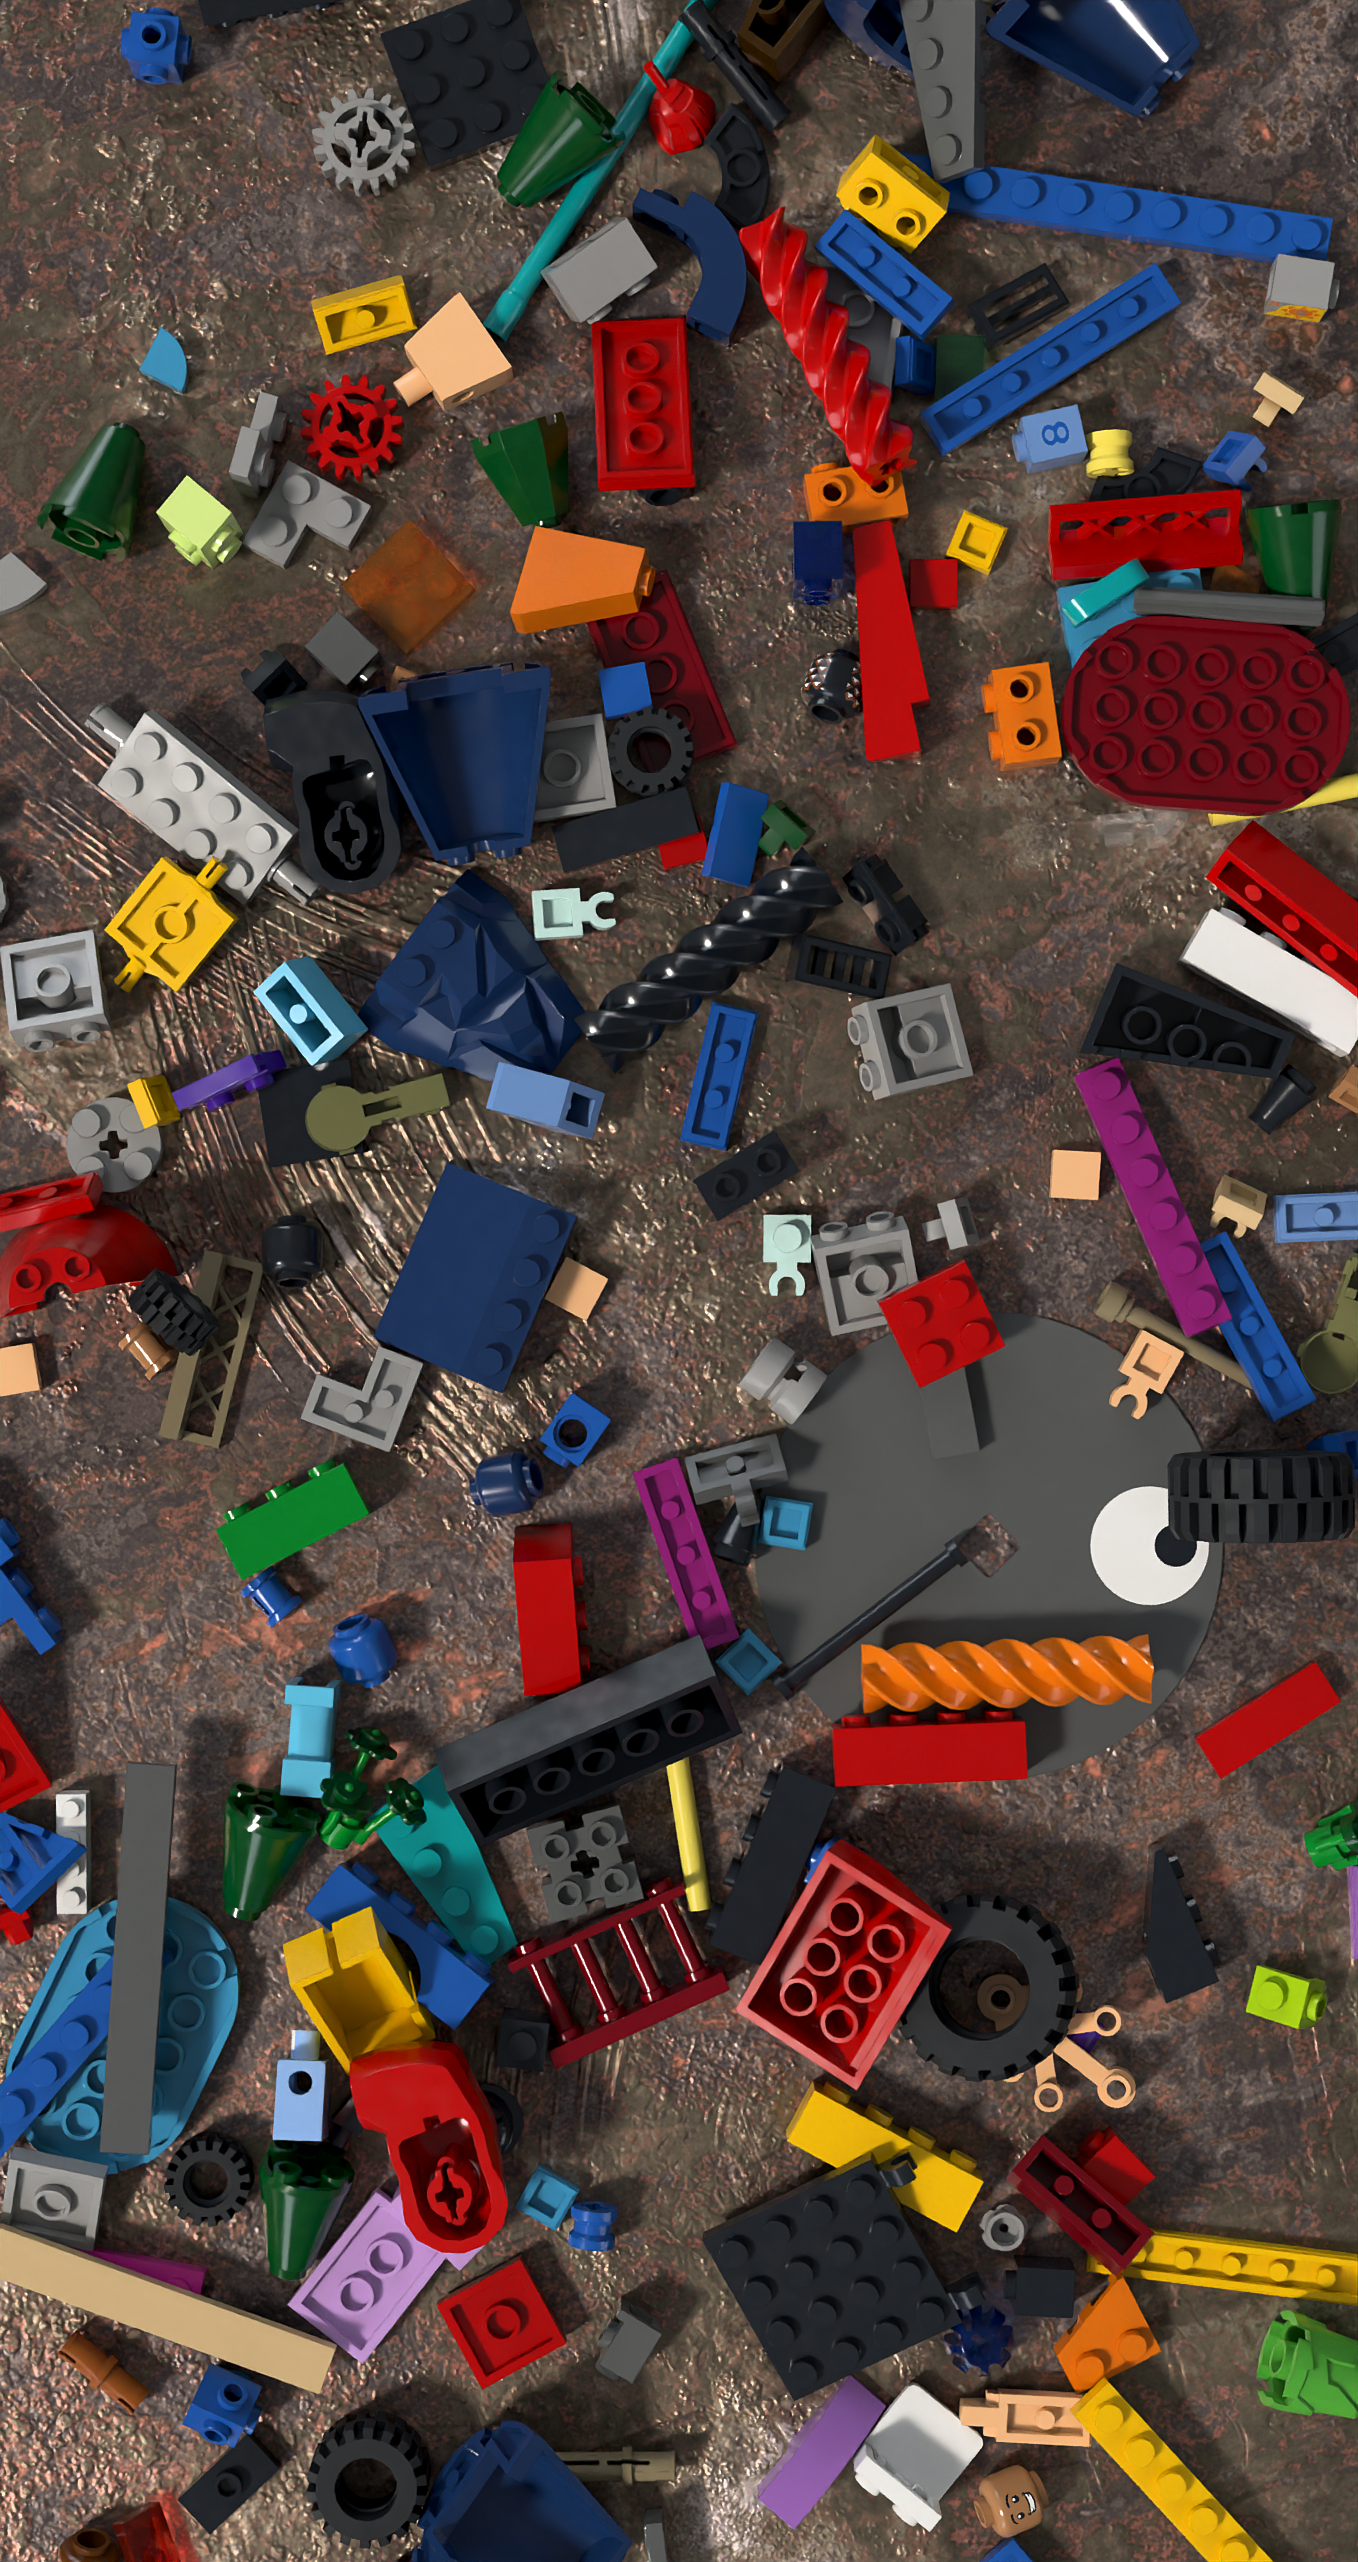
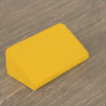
M402 275L311 301L326 355L417 329Z

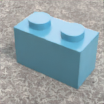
M311 956L285 961L253 991L311 1066L337 1059L368 1030Z

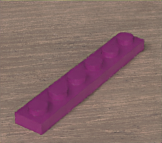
M1119 1057L1074 1075L1076 1086L1186 1339L1231 1321V1314Z

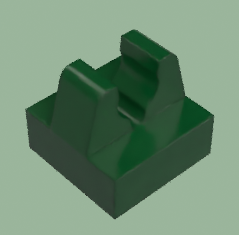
M779 800L773 803L760 817L770 829L759 840L757 845L772 857L786 843L794 850L802 847L816 831L786 803Z

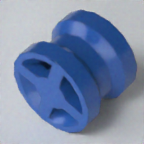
M576 2201L572 2203L571 2216L575 2223L574 2228L569 2231L568 2244L574 2248L587 2251H609L614 2249L615 2235L611 2231L612 2224L618 2218V2207L600 2201Z

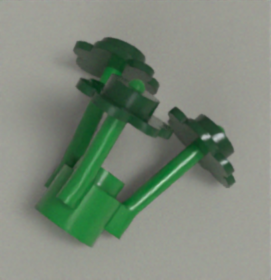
M364 1726V1728L357 1727L356 1730L348 1729L346 1736L350 1739L351 1746L360 1751V1754L350 1773L337 1771L333 1774L332 1778H325L320 1783V1789L324 1792L321 1797V1803L328 1811L319 1822L317 1828L319 1837L330 1847L343 1850L348 1848L353 1840L363 1845L374 1831L396 1815H400L402 1821L408 1826L414 1823L417 1825L424 1824L427 1820L426 1813L423 1810L424 1799L414 1785L409 1784L407 1780L401 1777L395 1781L390 1780L385 1784V1789L389 1794L386 1798L389 1808L367 1824H364L365 1813L371 1810L373 1803L372 1799L367 1795V1784L358 1779L370 1756L378 1760H384V1758L395 1760L397 1752L390 1747L388 1736L374 1727Z

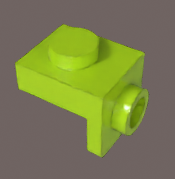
M1257 1965L1246 2012L1296 2029L1312 2028L1316 2025V2022L1322 2019L1326 2010L1327 1995L1323 1993L1325 1981L1317 1978L1306 1979L1266 1965Z

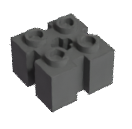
M620 1798L584 1807L582 1812L583 1820L568 1824L566 1814L561 1813L527 1827L526 1832L535 1866L540 1867L548 1864L550 1876L543 1877L541 1888L551 1923L588 1914L589 1901L604 1897L606 1908L644 1899V1886L635 1853L623 1856L620 1846L629 1843L630 1837ZM586 1850L589 1857L597 1856L599 1862L593 1863L591 1870H584L582 1866H576L573 1861L578 1860L579 1851Z

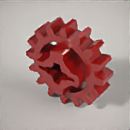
M348 374L342 376L341 387L335 388L327 380L324 382L326 395L322 397L313 392L310 394V399L315 409L302 410L301 415L303 420L311 424V426L300 429V434L303 440L314 441L309 444L306 451L310 458L321 455L318 466L323 473L334 466L337 480L343 481L347 471H353L357 482H362L363 470L369 468L375 476H379L381 473L378 463L381 460L390 464L395 462L390 447H402L403 439L394 431L400 430L405 426L403 417L391 416L399 409L396 399L383 401L387 393L383 384L378 385L372 391L370 390L367 376H362L357 386L352 385ZM359 399L368 403L361 406L350 403L347 400ZM332 409L333 415L330 425L323 428L324 432L321 433L323 419L327 412ZM343 413L347 415L349 421H353L356 426H359V434L363 443H359L356 436H352L349 431H346ZM384 424L382 438L374 448L372 446L374 433L381 429V425ZM343 450L357 454L358 457L346 458L337 455V453Z

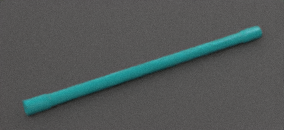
M690 0L684 11L696 0ZM703 0V3L712 12L719 0ZM677 20L652 60L666 81L669 80L695 39L679 20ZM646 72L641 77L617 115L616 122L611 127L615 135L624 131L626 135L625 142L618 149L579 175L509 288L501 294L484 321L483 326L494 339L502 343L506 342L527 309L529 299L543 279L540 271L553 263L648 113L657 88Z

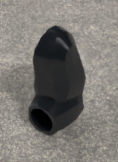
M299 691L268 699L263 714L266 749L275 769L293 773V795L299 813L300 859L309 877L332 892L357 894L380 886L396 869L403 847L404 796L359 708L358 696L338 691Z

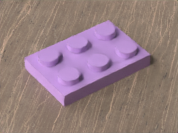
M380 2188L374 2191L288 2303L289 2307L362 2364L446 2259L441 2252L415 2239L405 2224L404 2217L390 2204L392 2198Z

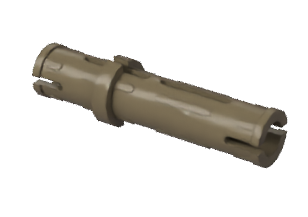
M623 2447L622 2452H555L580 2482H622L623 2487H633V2482L671 2481V2483H676L675 2450L633 2452V2447Z

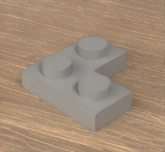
M260 392L250 428L241 426L229 469V474L241 495L259 499L262 486L269 488L272 482L275 460L271 459L270 456L274 442H282L288 423V414L283 413L284 408L278 396Z
M288 460L242 544L247 549L286 570L308 528L350 551L369 518L372 507Z
M379 1346L362 1390L317 1374L300 1419L391 1452L425 1363Z

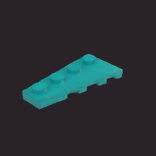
M438 1764L411 1784L420 1791L424 1799L423 1810L426 1813V1822L422 1825L414 1823L408 1826L402 1821L400 1815H396L378 1828L376 1833L464 1952L467 1953L469 1950H472L489 1964H492L516 1946L519 1940L497 1886L494 1884L488 1870L483 1852L478 1847L447 1793ZM385 1803L367 1817L368 1822L388 1809V1804Z

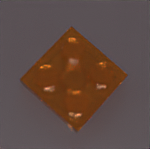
M410 520L398 529L341 584L342 589L407 657L476 592L475 587Z

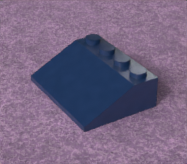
M447 1162L374 1334V1338L476 1383L504 1393L578 1217Z

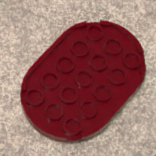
M1148 616L1128 620L1112 627L1085 649L1074 665L1065 685L1061 704V724L1066 746L1077 768L1093 786L1114 800L1137 808L1236 816H1264L1283 812L1304 802L1315 794L1335 772L1346 750L1351 725L1349 699L1345 685L1336 667L1332 668L1325 657L1315 649L1316 645L1287 628L1255 622Z

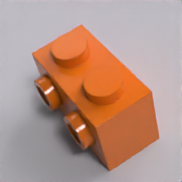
M836 462L817 465L811 468V474L804 475L803 490L813 541L853 534V530L856 527L885 520H891L892 527L905 525L909 512L901 470L893 473L874 487L863 481L853 470L852 466L840 468L839 463Z
M1049 662L992 670L988 677V684L981 686L985 713L993 712L995 731L988 732L991 759H999L1001 772L1057 764L1062 757Z

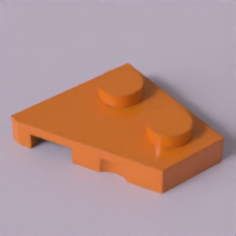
M1111 2273L1108 2277L1110 2285L1095 2304L1089 2301L1078 2315V2321L1075 2326L1066 2330L1053 2347L1077 2395L1094 2387L1103 2377L1109 2379L1162 2352L1122 2273L1117 2277Z

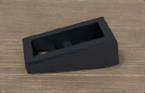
M803 933L793 937L785 982L870 1000L882 999L885 995L892 954ZM810 950H815L811 973L809 974L806 973ZM828 953L834 954L830 978L823 977ZM847 957L853 958L849 983L842 981ZM865 960L873 962L868 987L860 986Z

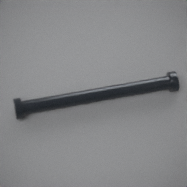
M951 1539L944 1544L947 1548L786 1673L782 1676L776 1673L770 1679L784 1698L788 1701L794 1697L795 1693L793 1691L957 1564L961 1567L967 1564L969 1561Z

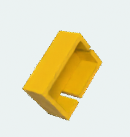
M371 1906L331 1923L333 1930L326 1933L323 1928H319L283 1944L289 1984L348 2076L350 2075V2062L357 2055L391 2044L429 2041L436 2038L430 2010L417 2001L420 1985L412 1972L408 1971L406 1962Z

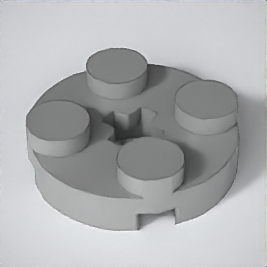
M116 1097L97 1100L77 1112L72 1119V1125L68 1130L66 1138L67 1157L77 1176L98 1172L104 1185L102 1191L109 1193H124L139 1188L146 1182L145 1180L152 1176L154 1170L159 1166L164 1150L160 1126L144 1129L134 1102ZM112 1132H117L118 1138L127 1140L128 1143L127 1149L120 1150L119 1158L111 1159L110 1152L103 1151L102 1143L109 1140V1134Z

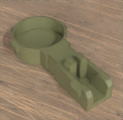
M442 1073L433 1076L426 1074L415 1077L414 1081L387 1088V1091L377 1094L373 1092L361 1094L350 1087L337 1086L336 1083L321 1086L322 1091L309 1103L306 1110L305 1123L308 1134L317 1145L329 1151L339 1152L341 1156L355 1152L354 1147L366 1137L370 1128L380 1126L383 1121L391 1119L399 1121L425 1114L426 1117L441 1113L440 1109L450 1106V1101Z
M1350 1252L1349 1258L1344 1265L1342 1277L1332 1302L1334 1308L1330 1319H1326L1321 1331L1311 1334L1303 1343L1300 1342L1295 1355L1297 1357V1364L1310 1388L1321 1393H1342L1352 1388L1358 1382V1253ZM1333 1333L1343 1334V1340L1333 1337Z

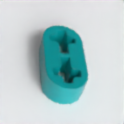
M1135 558L1068 601L1062 607V610L1076 629L1133 593L1136 588L1143 586L1150 580V577L1138 558Z

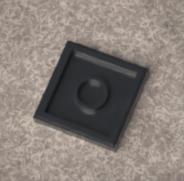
M350 1059L325 1062L315 1066L306 1065L283 1069L272 1075L275 1081L273 1084L258 1090L270 1168L365 1154L363 1140L354 1147L355 1152L341 1156L339 1152L329 1151L320 1147L308 1134L305 1123L308 1105L322 1091L321 1086L336 1083L337 1086H347L355 1089Z

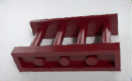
M670 1876L655 1880L644 1887L646 1892L644 1899L620 1905L544 1941L537 1935L513 1947L515 1954L509 1957L507 1964L511 1973L527 1966L556 2029V2032L553 2034L555 2040L549 2042L547 2051L555 2070L730 1990V1982L722 1964L711 1968L709 1963L703 1962L675 1901V1898L686 1894L683 1878L673 1882ZM655 1907H658L687 1971L683 1974L685 1981L670 1988L667 1987L666 1983H660L631 1919ZM612 1927L617 1932L643 1990L640 1994L642 2000L624 2008L622 2002H616L588 1938ZM568 1947H571L600 2010L596 2014L598 2020L582 2028L579 2022H573L544 1959Z

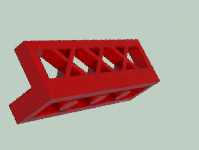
M1238 489L1049 505L1047 549L1052 580L1107 576L1135 558H1138L1146 572L1241 565L1244 554L1239 530L1242 506L1241 491ZM1228 508L1226 517L1206 518L1203 516L1211 509ZM1176 512L1179 514L1172 521L1159 522L1156 520L1164 513ZM1129 516L1132 518L1125 525L1112 526L1109 524L1116 517ZM1081 520L1085 523L1078 529L1060 530V522Z

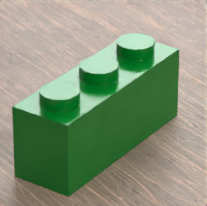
M332 1458L307 1471L311 1478L310 1481L294 1488L291 1480L265 1493L269 1502L253 1510L249 1503L246 1502L222 1515L226 1524L215 1530L241 1580L373 1513L348 1461L336 1466Z

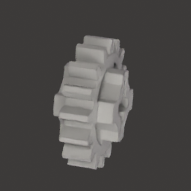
M353 88L348 89V102L342 103L334 96L331 98L334 109L333 113L319 112L318 117L324 128H316L312 131L314 141L322 144L313 149L316 161H325L321 167L325 178L337 174L335 183L340 191L351 183L353 184L355 195L361 197L364 186H371L374 194L378 196L381 194L380 183L386 181L393 188L398 186L395 176L397 170L409 174L411 170L410 165L404 156L416 155L415 143L409 141V139L416 136L413 123H404L408 117L404 106L392 110L393 99L390 94L387 93L379 102L375 99L373 88H368L365 98L359 99ZM353 117V118H352L351 120H349L347 123H345V124L343 123V122H345L347 119ZM378 117L384 119L392 127L395 135L391 134L390 130L382 129L379 126ZM367 128H369L372 141H367L365 148L362 150V157H360L357 144L362 143L363 137L366 136ZM333 150H338L339 155H347L351 161V168L340 162ZM382 161H386V162H385L383 165H381L380 167H378V168H376V169H373V168L376 167L378 164H380Z

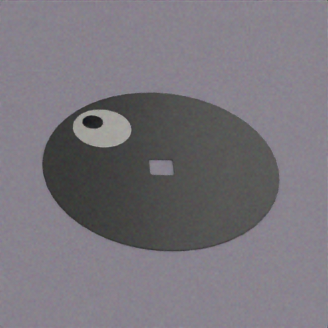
M989 1311L1005 1347L965 1366L980 1452L932 1460L919 1387L908 1368L893 1334L890 1333L871 1342L835 1368L828 1375L797 1420L792 1425L789 1423L779 1440V1446L789 1481L761 1488L759 1499L765 1501V1495L813 1503L806 1549L799 1550L758 1543L757 1557H755V1572L762 1609L771 1635L785 1664L791 1669L947 1548L944 1544L952 1539L957 1546L958 1542L984 1516L991 1515L1020 1545L1019 1549L992 1576L986 1577L966 1557L969 1561L963 1567L957 1564L800 1686L820 1710L836 1724L842 1723L841 1716L853 1714L870 1715V1722H889V1714L909 1711L900 1710L888 1703L875 1712L864 1713L861 1686V1644H872L887 1651L907 1642L921 1643L935 1649L952 1641H968L984 1647L993 1641L1002 1639H1015L1032 1645L1042 1639L1051 1637L1065 1638L1080 1643L1091 1637L1112 1636L1126 1642L1137 1636L1148 1634L1150 1654L1154 1663L1152 1704L1141 1702L1128 1694L1121 1700L1109 1705L1094 1704L1079 1696L1065 1706H1046L1031 1698L1018 1707L1009 1708L1013 1709V1717L1021 1716L1025 1721L1027 1775L1031 1777L1051 1773L1080 1763L1106 1750L1133 1732L1173 1692L1192 1664L1206 1636L1215 1609L1221 1580L1223 1542L1211 1543L1176 1539L1168 1528L1167 1465L1174 1454L1202 1451L1191 1427L1175 1403L1164 1391L1160 1394L1149 1388L1146 1393L1147 1409L1142 1417L1136 1419L1131 1416L1133 1409L1136 1407V1398L1133 1395H1124L1117 1407L1109 1404L1110 1395L1113 1390L1120 1385L1126 1384L1129 1376L1118 1371L1125 1355L1107 1343L1079 1329L1050 1319L1020 1313ZM983 1700L970 1709L955 1710L943 1706L936 1701L930 1707L912 1713H918V1720H937V1712L965 1711L966 1718H985V1710L1007 1708H1000Z

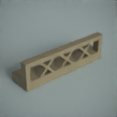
M205 1250L194 1296L197 1295L202 1300L201 1303L208 1306L212 1311L211 1314L216 1317L230 1309L240 1326L237 1337L220 1346L213 1334L208 1340L215 1350L206 1356L204 1355L208 1340L194 1356H188L185 1352H179L159 1432L160 1437L176 1441L185 1440L217 1449L221 1447L264 1276L262 1263ZM227 1265L253 1271L249 1290L234 1300L230 1298L223 1286ZM221 1294L226 1304L216 1310ZM246 1299L241 1316L235 1305ZM234 1346L230 1362L224 1351ZM218 1355L228 1374L223 1385L209 1392L199 1375L202 1364ZM198 1386L203 1397L193 1402L196 1387ZM223 1391L220 1406L218 1408L217 1404L215 1403L212 1397L216 1396L217 1394ZM206 1401L216 1416L212 1436L186 1430L190 1411Z

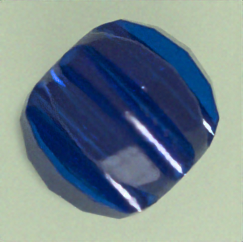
M980 2304L975 2308L968 2309V2315L963 2316V2323L950 2328L954 2332L944 2334L943 2341L945 2352L947 2354H956L952 2361L953 2365L965 2374L971 2367L977 2366V2376L983 2377L991 2375L989 2369L991 2364H998L1004 2368L1012 2356L1005 2347L1014 2345L1015 2337L1012 2326L1002 2325L1006 2319L1005 2314L994 2306L987 2313H982V2306ZM979 2333L983 2339L986 2338L987 2342L979 2345L971 2337Z

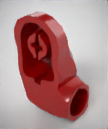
M419 2041L391 2044L357 2055L350 2062L349 2070L350 2088L357 2118L363 2128L386 2134L390 2160L399 2179L404 2222L415 2239L441 2253H466L486 2245L504 2226L509 2203L495 2115L477 2083L462 2049L455 2043Z

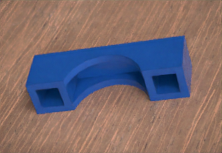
M346 1861L339 1864L305 1908V1911L327 1929L333 1931L331 1923L371 1906L385 1930L403 1939L413 1950L418 1960L421 1983L417 2001L453 2030H456L464 2023L496 1981V1978L488 1973L492 1968L491 1965L474 1951L469 1950L465 1954L453 1945L451 1941L454 1939V1936L441 1924L434 1920L427 1924L413 1913L417 1908L416 1905L402 1893L394 1890L390 1894L376 1883L379 1880V1876L364 1863L356 1861L353 1865L351 1862Z

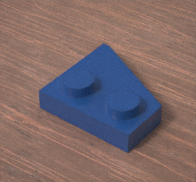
M4 1812L0 1813L1 1897L12 1911L21 1915L87 1851V1848L76 1840L55 1834L35 1824L24 1822Z

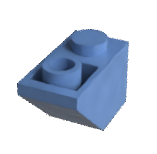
M499 1062L486 1109L556 1133L593 1139L605 1093L566 1079Z

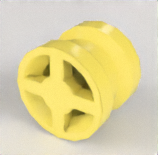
M1112 429L1096 431L1085 435L1087 448L1090 451V461L1086 465V475L1088 477L1118 478L1134 472V461L1128 455V448L1133 443L1132 432Z

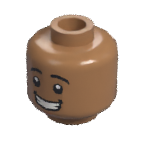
M1012 2465L982 2478L979 2484L980 2498L974 2500V2507L984 2528L992 2526L997 2534L1005 2538L1012 2537L1039 2525L1044 2517V2509L1049 2507L1047 2493L1040 2477L1034 2470L1028 2472L1021 2465Z

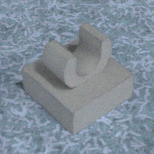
M967 1196L937 1204L941 1218L921 1224L926 1242L947 1237L950 1250L980 1242Z

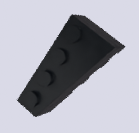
M1112 962L1077 1051L1277 1079L1296 1034Z

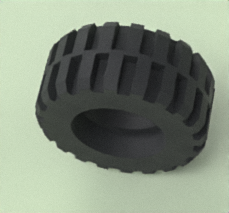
M1280 1449L1198 1451L1174 1454L1167 1465L1168 1528L1176 1539L1211 1543L1255 1544L1320 1542L1324 1540L1345 1539L1350 1536L1355 1528L1354 1462L1348 1453L1325 1450Z
M980 1893L965 1895L934 1906L932 1909L954 1928L900 2018L903 2026L899 2027V2030L904 2039H911L918 2048L915 2053L925 2062L932 2061L938 2065V2071L951 2077L954 2075L965 2077V2081L981 2082L983 2080H994L995 2082L1024 2073L1041 2063L1052 2054V2051L1067 2035L1069 2031L1068 2026L1071 2019L1075 2017L1078 2006L1076 1990L1080 1988L1079 1973L1075 1974L1072 1962L1075 1957L1071 1947L1066 1946L1061 1938L1062 1932L1054 1922H1049L1041 1915L1042 1911L1033 1905H1026L1017 1901V1898L1004 1894ZM978 1940L997 1942L1013 1951L1023 1963L1029 1979V1997L1023 2013L1006 2029L992 2033L972 2031L959 2024L945 2007L940 1989L941 1974L949 1957L961 1946Z

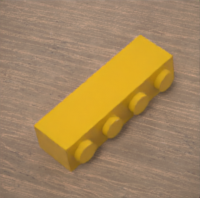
M812 2081L786 2129L787 2141L836 2168L870 2152L873 2153L878 2164L902 2151L909 2150L918 2166L917 2169L913 2170L917 2178L904 2186L892 2187L896 2196L902 2204L957 2233L984 2183L980 2170L976 2169L978 2162L957 2149H953L948 2154L935 2147L936 2140L919 2128L911 2126L909 2131L898 2127L892 2123L894 2117L876 2105L869 2103L865 2109L850 2101L852 2094L831 2081H826L824 2086Z

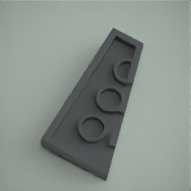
M899 0L934 182L947 183L984 169L985 104L980 102L981 76H985V55H980V26L986 25V4L981 3V0Z

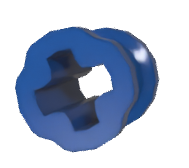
M272 1565L240 1592L244 1598L250 1597L268 1617L266 1624L270 1628H273L303 1602L299 1596L293 1597L275 1576L277 1570Z

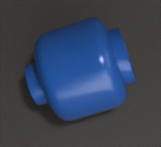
M361 1613L344 1619L334 1627V1635L329 1641L328 1649L345 1682L350 1684L362 1683L365 1688H371L385 1682L390 1677L388 1671L396 1664L399 1655L390 1633L381 1619L369 1618L368 1614Z

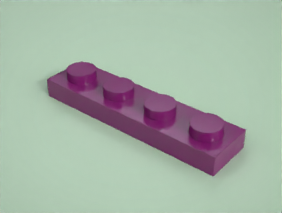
M675 1457L632 1472L689 1638L700 1635L706 1649L740 1638L678 1458Z

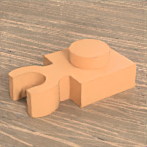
M1140 1329L1118 1371L1129 1376L1126 1384L1120 1385L1113 1390L1110 1395L1109 1404L1117 1407L1124 1395L1131 1394L1136 1398V1407L1133 1409L1131 1416L1136 1419L1142 1417L1147 1409L1146 1393L1148 1389L1151 1388L1162 1394L1185 1352Z

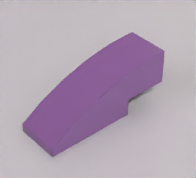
M853 2374L845 2377L790 2440L787 2452L757 2485L758 2499L794 2530L852 2458L882 2414L886 2403Z

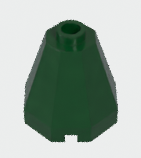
M562 411L551 415L554 423L548 425L546 417L543 416L491 433L487 437L489 445L484 447L480 437L470 441L477 463L522 527L532 524L533 529H535V526L550 529L562 525L559 515L569 512L568 428Z

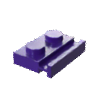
M280 1050L262 1052L257 1055L250 1054L173 1092L172 1095L179 1111L186 1108L192 1109L207 1106L208 1111L213 1112L234 1103L235 1098L233 1094L244 1088L247 1089L248 1093H252L273 1084L275 1081L272 1075L287 1068V1065Z

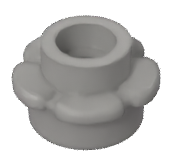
M1000 2204L995 2210H988L983 2215L981 2228L984 2230L982 2237L987 2246L994 2250L1010 2252L1022 2244V2240L1028 2232V2224L1026 2218L1017 2213L1016 2207L1009 2204ZM1001 2224L1008 2225L1006 2232L999 2230Z

